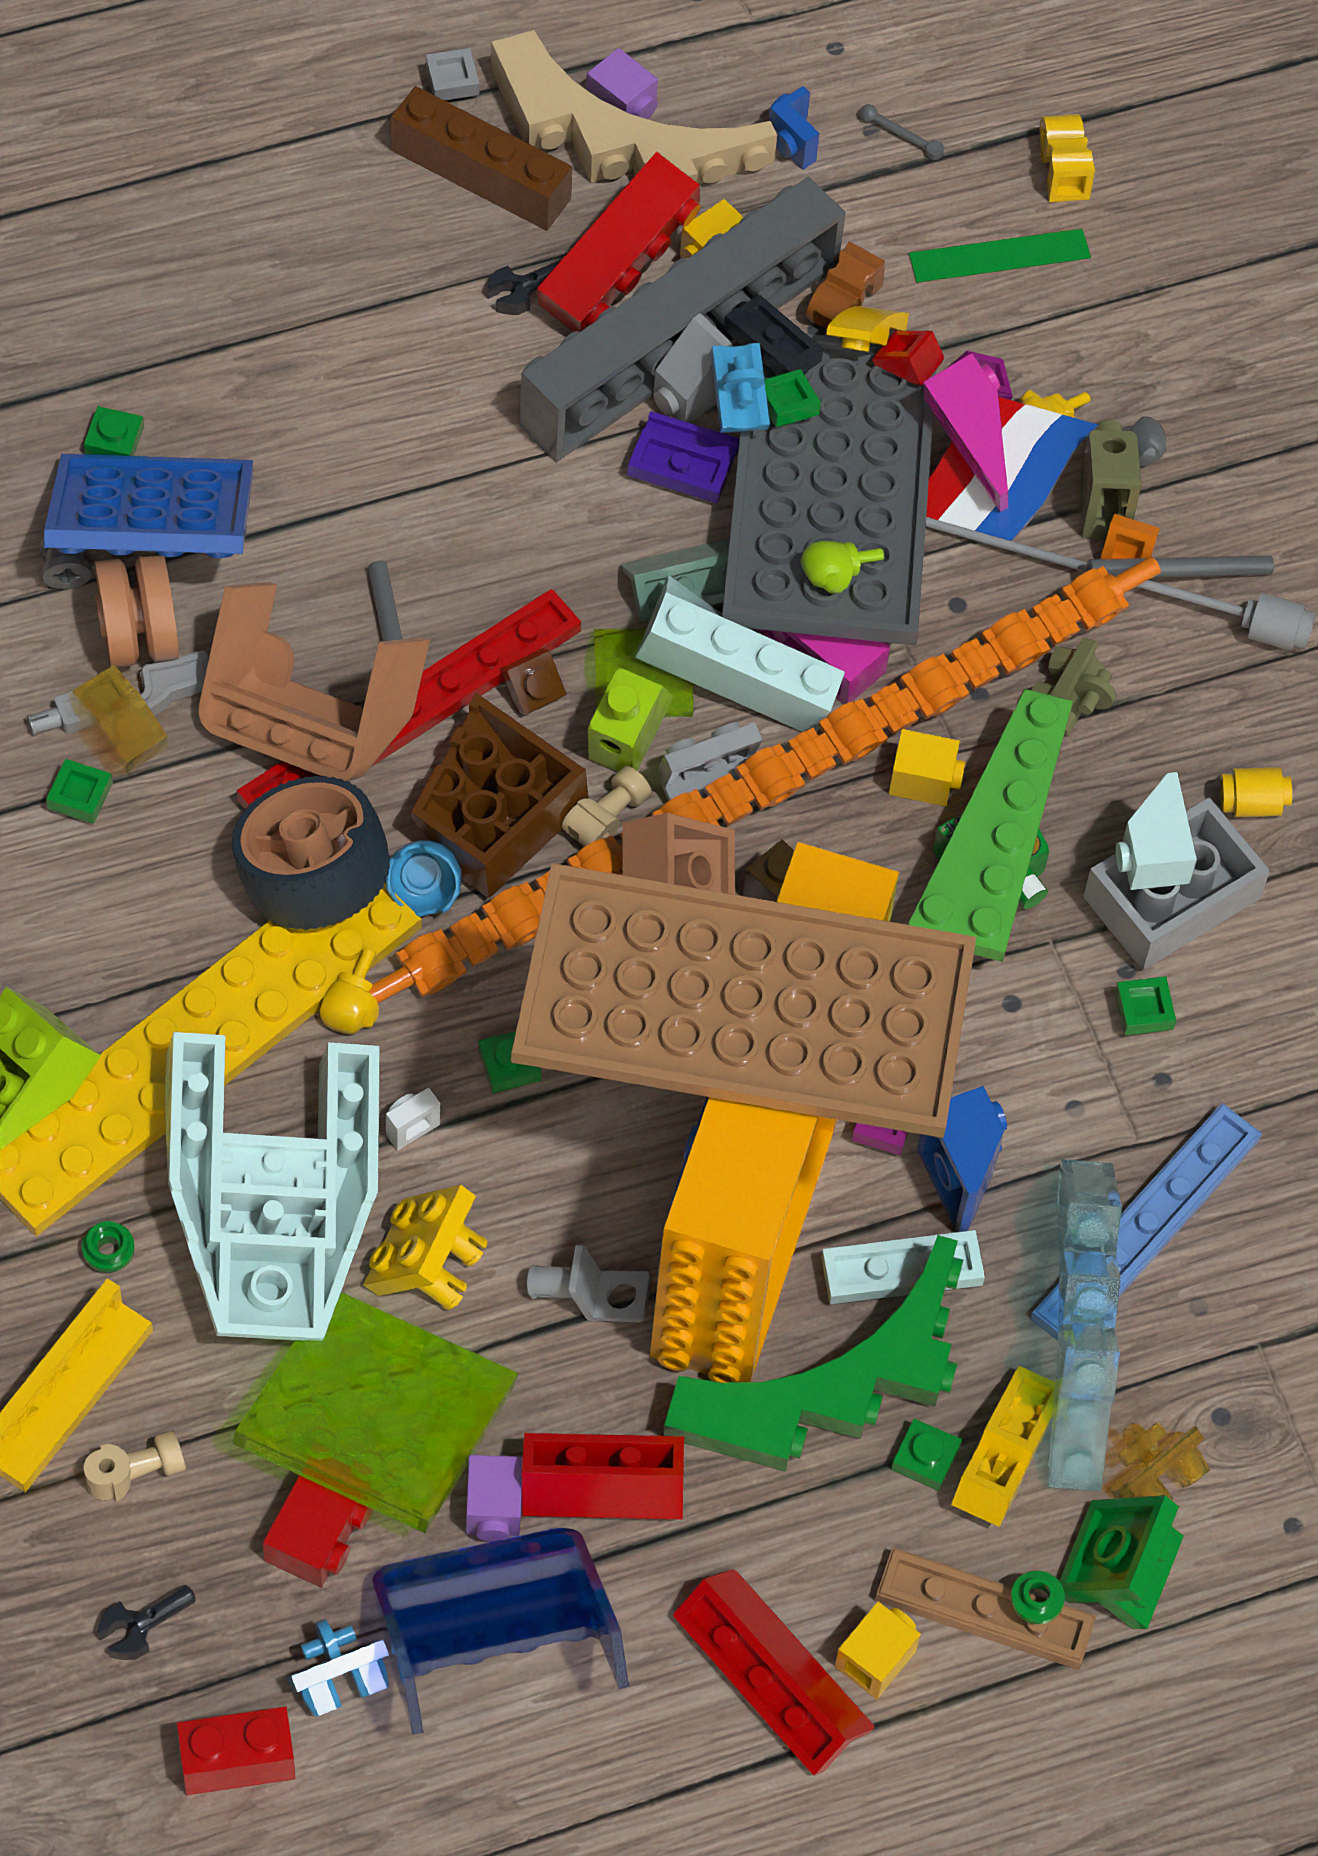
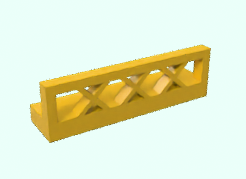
M108 1278L0 1412V1476L25 1493L153 1332L152 1322L122 1303L120 1286Z

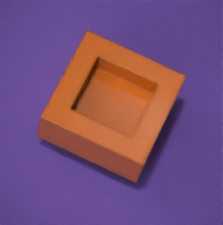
M1114 514L1100 559L1152 557L1160 528Z

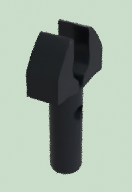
M562 259L525 275L514 274L508 265L496 270L487 286V299L500 294L502 291L514 292L496 299V312L507 315H520L529 311L530 293L537 290Z
M182 1585L140 1611L126 1610L121 1601L106 1609L98 1628L100 1641L111 1635L116 1629H131L130 1636L126 1640L120 1641L109 1648L110 1657L120 1660H136L150 1652L146 1641L149 1630L194 1604L196 1597L193 1590L188 1585Z

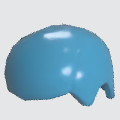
M420 840L405 844L398 848L389 860L390 869L387 876L386 889L394 902L400 906H405L396 897V893L414 911L416 916L422 917L439 912L445 913L451 908L460 894L461 868L454 854L440 843Z

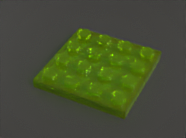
M341 1292L323 1341H294L236 1429L233 1444L426 1534L469 1463V1455H474L514 1389L518 1373Z

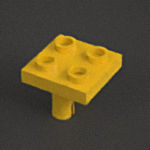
M457 1185L403 1199L391 1215L390 1222L392 1226L385 1241L376 1248L370 1258L369 1266L371 1270L363 1285L378 1296L418 1288L441 1304L445 1310H451L457 1306L463 1296L455 1290L463 1293L466 1291L467 1284L444 1269L443 1265L449 1252L459 1258L466 1266L474 1265L484 1253L476 1246L484 1249L487 1246L488 1240L464 1224L476 1195L464 1186Z

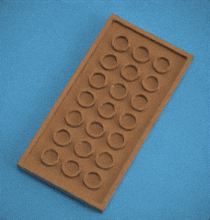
M551 863L515 1034L511 1062L944 1138L976 937Z

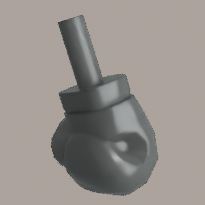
M1143 416L1133 426L1122 428V431H1133L1137 434L1140 466H1147L1158 461L1166 452L1165 431L1161 424L1153 418Z

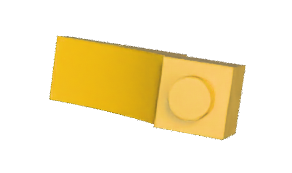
M1018 1366L961 1477L951 1504L952 1506L998 1527L1001 1526L1066 1390L1065 1386Z

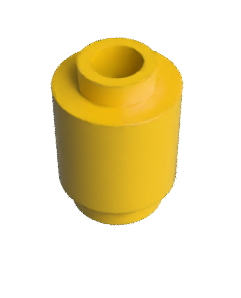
M1281 767L1233 768L1232 773L1221 774L1220 803L1222 813H1234V817L1282 816L1283 806L1292 805L1291 776L1283 777Z

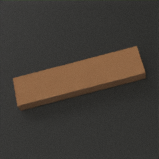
M892 1547L875 1598L876 1602L879 1601L882 1604L1077 1670L1081 1667L1096 1620V1615L1064 1605L1058 1617L1049 1623L1032 1624L1026 1622L1016 1614L1012 1607V1587ZM1029 1593V1596L1035 1602H1045L1047 1600L1046 1598Z

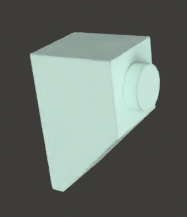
M1177 772L1165 775L1128 821L1123 841L1116 844L1118 869L1120 872H1127L1130 890L1190 884L1197 859Z

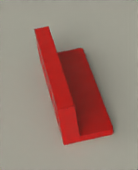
M732 1569L703 1579L672 1615L813 1776L824 1772L851 1741L868 1735L875 1728L867 1716L736 1570Z

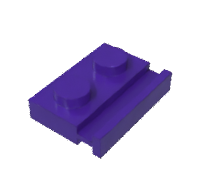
M650 411L647 424L641 432L629 461L627 475L718 503L731 471L733 460L738 454L740 439Z

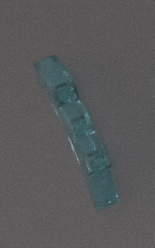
M1061 1159L1056 1201L1059 1237V1322L1055 1397L1047 1474L1048 1487L1101 1491L1111 1402H1114L1120 1355L1115 1324L1121 1281L1116 1252L1122 1205L1112 1163Z

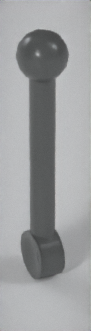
M866 104L861 108L860 116L863 121H874L924 149L926 157L930 160L936 161L942 158L944 146L941 142L937 140L930 142L924 140L878 114L876 107L871 104Z

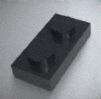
M760 294L725 315L724 329L743 346L760 343L762 362L777 375L799 369L804 373L822 362L824 348Z

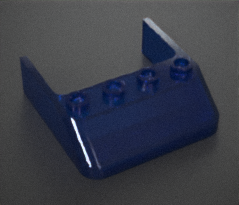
M554 1528L506 1540H498L396 1562L380 1568L373 1575L372 1582L375 1600L389 1654V1661L413 1735L424 1733L415 1677L426 1675L438 1668L457 1664L473 1665L493 1656L511 1652L528 1653L543 1645L561 1641L577 1642L588 1637H594L600 1641L618 1689L629 1687L621 1628L585 1540L577 1530Z

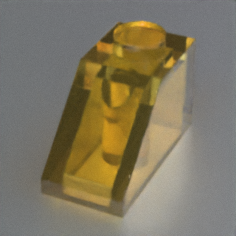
M115 665L72 691L126 774L168 748L167 734L142 696Z

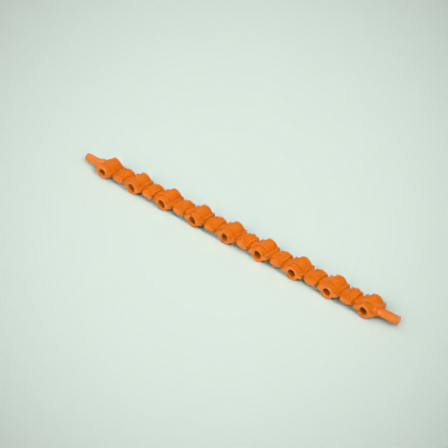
M1149 557L1115 577L1109 574L1104 566L1098 569H1091L1062 588L1061 593L1065 597V601H1061L1057 594L1046 598L1032 607L1031 611L1035 616L1034 618H1030L1025 609L1018 613L1013 612L1006 615L981 633L980 636L986 643L983 646L975 638L951 652L950 655L954 659L952 663L949 662L944 653L922 661L900 677V682L904 689L900 690L896 683L882 688L870 696L869 700L873 705L870 708L863 698L840 706L818 722V726L823 732L822 734L818 735L814 728L798 734L788 741L787 745L791 750L788 753L785 752L780 743L773 747H766L750 756L744 763L736 766L735 771L740 778L737 781L729 773L705 786L706 798L703 799L698 790L694 789L689 793L685 792L672 798L660 809L652 812L651 816L670 813L720 826L717 820L723 819L726 826H729L753 812V808L750 805L752 801H755L760 810L768 806H775L805 786L806 783L801 774L806 773L810 781L825 774L836 766V762L832 758L836 755L843 765L865 757L887 741L888 737L883 729L887 727L891 734L894 735L916 723L919 718L915 711L919 710L925 720L932 716L941 715L969 696L970 693L965 686L966 683H969L973 690H976L998 678L1000 673L996 669L997 666H1001L1006 675L1028 667L1050 651L1051 648L1045 641L1049 638L1053 645L1056 646L1079 633L1080 628L1076 624L1079 621L1086 631L1108 623L1122 611L1128 609L1129 603L1125 599L1124 593L1160 574V566L1155 558ZM621 832V834H620V837H621L622 840H623V832ZM613 835L605 839H598L582 848L576 855L568 858L567 864L571 867L623 875V843L619 845ZM550 871L535 880L539 888L536 891H533L529 883L525 882L499 893L481 908L487 918L480 920L475 912L451 925L449 930L453 936L449 939L442 929H439L413 940L404 949L396 953L402 968L373 983L368 992L377 1000L378 1004L411 985L417 989L421 997H424L427 994H433L446 988L458 977L466 974L467 970L462 963L463 960L468 959L473 967L497 954L499 949L495 943L499 940L503 943L506 950L536 938Z

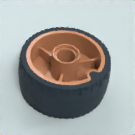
M327 776L305 777L293 781L290 780L275 788L273 787L270 791L256 798L244 810L242 816L239 817V821L236 822V828L233 830L232 851L242 885L257 911L265 919L281 927L308 930L342 922L344 919L352 917L354 914L359 913L361 909L367 907L374 900L375 896H378L379 891L383 889L389 875L390 858L387 840L375 809L360 788L358 789L356 785H352L349 781H344L340 778L336 779V777L330 778Z

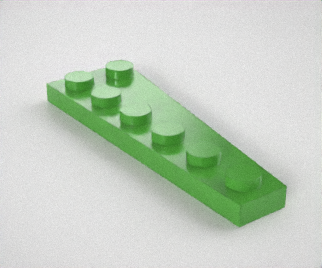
M1027 689L1024 690L911 917L909 925L975 936L974 955L1003 962L1073 701Z

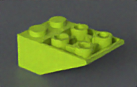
M7 986L0 995V1150L70 1100L101 1057L96 1050L45 1006Z

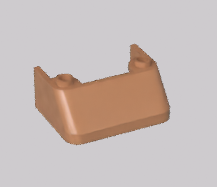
M261 582L226 585L199 703V717L205 729L216 736L320 776L336 777V779L340 778L344 781L361 778L411 719L430 640L418 637L378 642L363 708L291 681L294 666L293 650L284 638L267 632L277 584Z

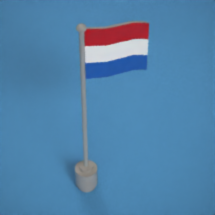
M998 397L1008 485V508L999 512L954 443L951 442L934 473L929 477L926 527L1086 572L1087 562L1013 541L1044 506L1070 458L1086 440L1088 433L1099 428V425ZM1150 580L1136 586L1243 617L1241 627L1250 629L1248 639L1290 651L1294 647L1306 649L1316 616L1315 612L1305 610V604L1261 592L1258 601L1249 599L1245 608Z

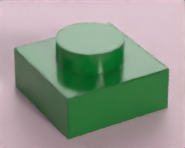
M801 369L764 379L768 414L775 427L819 415L821 401Z
M97 406L84 442L85 454L134 456L144 429L143 416Z
M65 759L46 799L48 809L94 824L113 784L112 773Z
M1167 976L1117 982L1115 995L1125 1036L1174 1030L1177 1020Z
M516 1031L478 1041V1052L492 1094L541 1081L540 1067L511 1062Z
M914 1418L893 1461L891 1470L940 1492L960 1449L962 1439Z

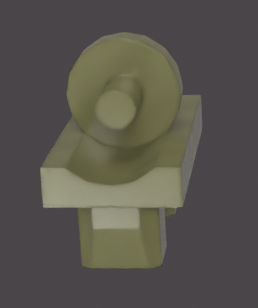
M1083 637L1077 649L1057 646L1050 657L1048 666L1051 677L1059 679L1057 684L1036 682L1031 690L1073 701L1064 736L1070 735L1082 713L1090 715L1094 708L1108 709L1116 699V691L1109 684L1112 674L1105 670L1104 665L1095 655L1098 647L1096 640Z

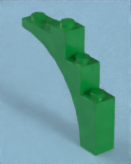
M937 1235L925 1269L902 1306L872 1336L837 1359L801 1374L763 1382L719 1383L678 1376L664 1424V1436H685L684 1444L786 1472L790 1456L800 1459L805 1444L808 1428L799 1426V1423L861 1439L865 1424L876 1425L883 1395L874 1393V1390L936 1406L939 1391L950 1393L958 1365L957 1362L948 1360L952 1344L932 1339V1336L943 1339L951 1309L941 1306L945 1288L956 1290L964 1259L954 1257L958 1240Z

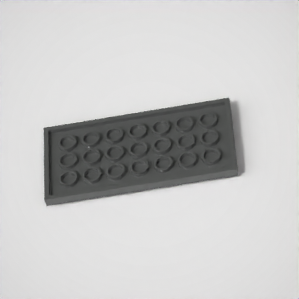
M807 334L824 348L822 362L804 372L805 377L821 401L819 415L780 427H775L769 417L770 425L767 430L740 432L722 617L746 628L916 645L919 630L933 412L924 400L923 385L913 384L874 364L872 359L883 345L870 343L869 352L842 348L841 338ZM762 362L764 379L778 376ZM821 540L842 543L852 542L858 551L881 548L884 553L883 560L861 563L858 575L852 576L848 587L840 593H829L822 587L814 586L806 576L800 561L805 548L811 543Z

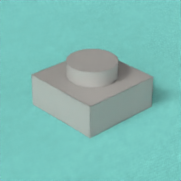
M470 48L426 54V70L433 95L442 100L479 95L480 83Z

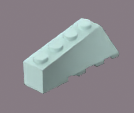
M668 575L635 657L802 732L814 728L817 732L819 729L818 722L826 718L832 709L845 674L844 671L723 618L722 613L670 575Z

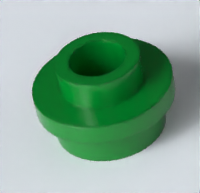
M112 1221L100 1222L93 1226L85 1234L82 1242V1252L87 1264L93 1269L105 1273L123 1269L132 1260L135 1251L134 1239L130 1231L125 1226ZM108 1243L118 1247L115 1253L109 1255L102 1254L99 1251L103 1245Z
M1038 1570L1029 1571L1015 1581L1011 1591V1604L1016 1614L1024 1621L1032 1624L1049 1623L1057 1618L1065 1603L1063 1586L1050 1573ZM1036 1588L1045 1591L1048 1599L1045 1602H1035L1029 1596V1591Z

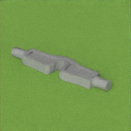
M199 651L179 659L145 665L140 671V679L144 691L137 696L128 694L119 678L108 676L81 689L55 697V708L27 715L29 727L33 736L60 726L63 727L66 734H71L109 721L135 723L150 719L165 710L172 701L202 692L209 658L205 651Z

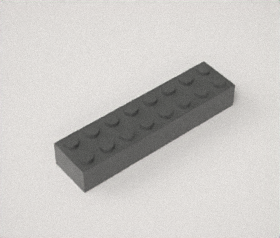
M809 176L795 186L789 185L783 188L773 201L760 210L754 209L748 212L739 224L728 232L714 235L708 240L703 249L688 259L681 258L676 261L665 275L653 283L646 282L641 285L631 298L618 307L607 308L599 315L596 322L581 332L575 331L569 334L558 348L546 356H538L531 360L521 372L520 427L557 463L653 396L655 370L693 317L701 313L731 342L735 338L724 329L725 315L759 294L775 308L779 309L824 278L829 269L835 268L839 262L838 257L841 251L846 212Z

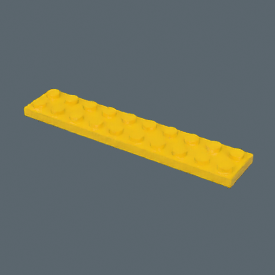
M384 883L383 889L379 891L378 896H375L374 900L367 907L361 909L359 913L354 914L352 917L346 918L344 921L337 922L334 925H328L323 928L318 927V929L298 930L295 928L289 929L285 926L281 927L269 920L100 1054V1059L70 1100L0 1150V1200L37 1237L166 1133V1053L173 1032L225 1035V1086L318 1012L324 997L333 983L338 981L341 972L354 973L364 948H369L376 952L369 968L370 970L422 928V919L416 916L414 911L396 893V897L405 906H400L394 902Z

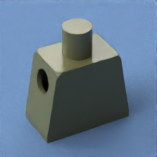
M1115 420L1099 421L1096 423L1099 425V428L1088 433L1081 470L1082 538L1106 539L1114 514L1133 520L1135 517L1141 489L1137 434L1133 431H1122V425ZM1104 488L1117 489L1113 497L1104 498Z

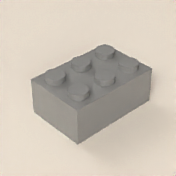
M1210 797L1186 811L1197 859L1190 884L1130 890L1127 872L1119 871L1116 854L1090 869L1083 898L1142 971L1260 900L1270 872L1269 868Z

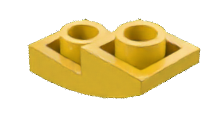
M854 306L844 310L830 322L826 335L841 338L842 348L869 352L870 343L887 346L890 329L906 331L909 313Z

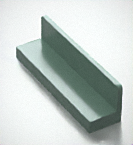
M730 538L621 564L622 572L631 579L638 618L642 622L651 619L668 575L709 605L724 602Z

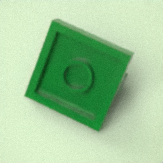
M1166 1495L1092 1500L1059 1581L1065 1592V1600L1068 1603L1099 1602L1132 1629H1148L1184 1535L1172 1527L1179 1506Z

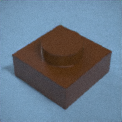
M542 648L500 668L518 713L526 715L567 695L550 650Z

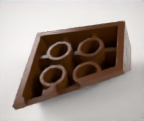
M475 693L469 704L468 715L462 726H457L450 739V748L441 765H437L434 768L411 811L412 819L429 841L444 845L454 854L461 868V879L490 898L562 830L563 820L577 802L582 799H589L586 769L485 698Z

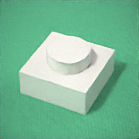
M429 1087L415 1096L414 1094H407L401 1097L390 1107L389 1112L386 1113V1136L397 1151L440 1125V1102Z

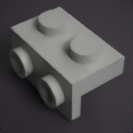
M733 722L711 733L712 738L695 744L694 739H686L667 748V754L664 755L656 774L668 801L682 793H689L694 789H697L704 799L707 797L704 791L705 786L731 773L734 780L740 779L735 771L736 766L744 763L750 756L755 754L763 740L756 723L740 727L738 722Z

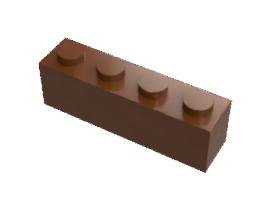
M414 86L391 116V151L546 231L549 230L571 201L573 166L417 86Z

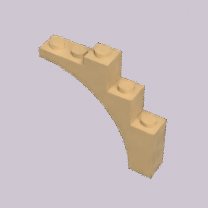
M535 30L491 42V72L522 140L540 150L554 149L563 143L571 141L590 183L604 179H616L632 171L636 175L656 151L698 184L714 183L726 176L747 170L756 171L775 161L777 133L771 121L736 128L705 129L662 124L629 114L608 104L576 83L549 55Z

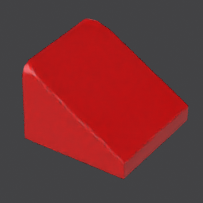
M895 331L887 340V346L883 345L872 360L876 366L913 384L923 385V382L928 380L941 365L944 355L933 331Z

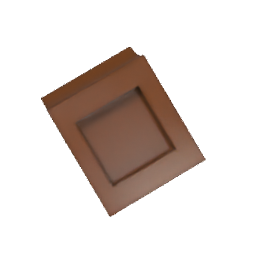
M850 241L840 251L838 264L835 268L829 269L826 280L816 289L807 308L806 318L826 329L830 322L844 310L854 306H862L865 291L873 295L883 286L885 260Z

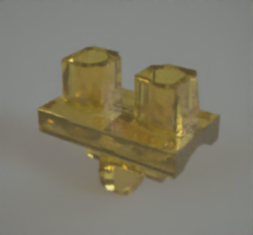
M1156 1422L1147 1430L1137 1423L1128 1425L1122 1431L1127 1447L1119 1452L1117 1456L1125 1466H1129L1137 1458L1140 1462L1108 1487L1114 1498L1166 1495L1173 1500L1174 1498L1158 1478L1169 1469L1182 1488L1192 1485L1209 1472L1210 1468L1197 1447L1205 1439L1197 1427H1191L1185 1433L1176 1431L1158 1446L1157 1442L1166 1435V1431L1161 1424Z

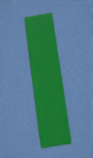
M1082 228L909 253L917 283L1091 258Z

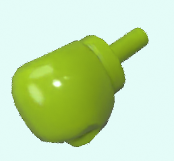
M821 540L811 543L805 548L800 561L806 576L814 586L822 587L829 593H840L848 587L852 576L858 575L861 563L883 560L884 553L881 548L858 551L852 542L842 543Z

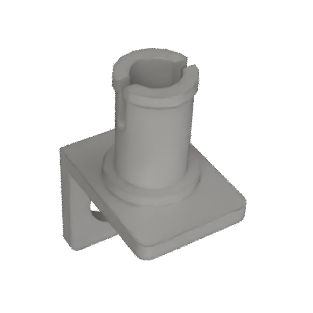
M576 1245L572 1267L532 1265L529 1269L527 1289L532 1299L573 1298V1301L577 1304L587 1321L642 1322L645 1320L651 1286V1276L646 1271H601L585 1245ZM621 1284H629L636 1288L635 1300L628 1307L618 1309L613 1308L609 1304L610 1293L615 1287Z

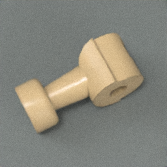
M624 766L611 780L613 790L599 801L595 802L592 799L578 801L563 820L562 829L584 847L598 839H605L610 835L614 836L619 828L620 821L616 817L627 805L632 807L640 806L652 794L649 783L636 769Z
M174 1430L157 1435L154 1438L155 1447L126 1453L116 1445H100V1450L91 1453L86 1458L83 1466L86 1486L90 1495L99 1500L115 1498L117 1502L125 1497L130 1489L131 1480L159 1468H162L167 1476L186 1471L183 1454Z

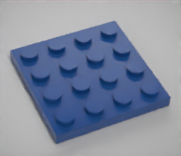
M61 454L44 528V548H57L60 552L70 554L80 553L86 549H104L114 555H128L135 551H156L157 554L167 557L179 556L184 554V552L205 553L212 558H227L233 554H243L253 481V460Z

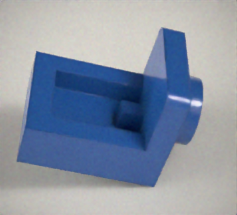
M804 86L791 94L786 93L778 97L769 111V121H771L777 133V150L785 158H791L802 170L816 162L820 134L806 120L808 117L810 92Z

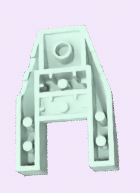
M173 1032L166 1053L165 1074L168 1184L216 1336L322 1342L378 1193L379 1046L328 1042L319 1064L318 1139L223 1133L225 1035Z

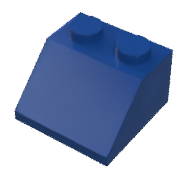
M984 1086L951 1097L944 1138L920 1134L917 1148L956 1233L969 1231L993 1176L998 1154L1002 1150L1003 1134L1007 1130V1121L1001 1105L998 1101L991 1102Z

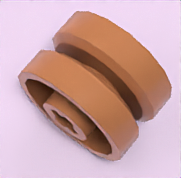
M157 553L138 555L135 562L137 587H129L126 566L119 558L95 561L98 593H94L100 635L106 641L110 667L118 668L136 664L139 658L137 634L144 633L148 655L154 662L179 659L177 629L165 556Z

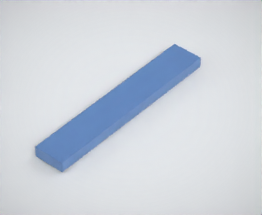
M1221 1103L1033 1311L1031 1320L1068 1350L1072 1351L1260 1141L1262 1133Z

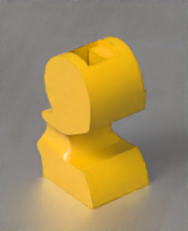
M1079 114L1041 117L1040 145L1042 153H1040L1042 163L1050 162L1047 178L1049 202L1090 200L1095 167L1092 151L1087 148L1088 139L1084 136L1083 122Z

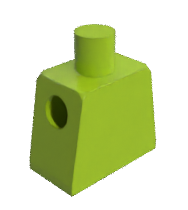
M618 667L588 728L589 760L615 772H619L624 766H630L638 771L673 700V695L663 686ZM609 741L615 743L621 750L610 747L608 745Z

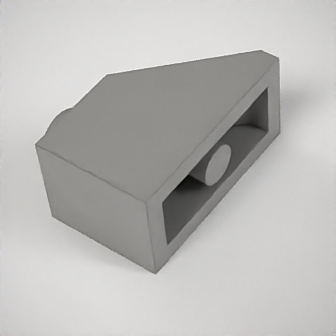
M701 313L692 318L655 370L653 397L657 406L664 414L672 415L674 418L691 423L717 404L710 353L712 346L732 347V343Z

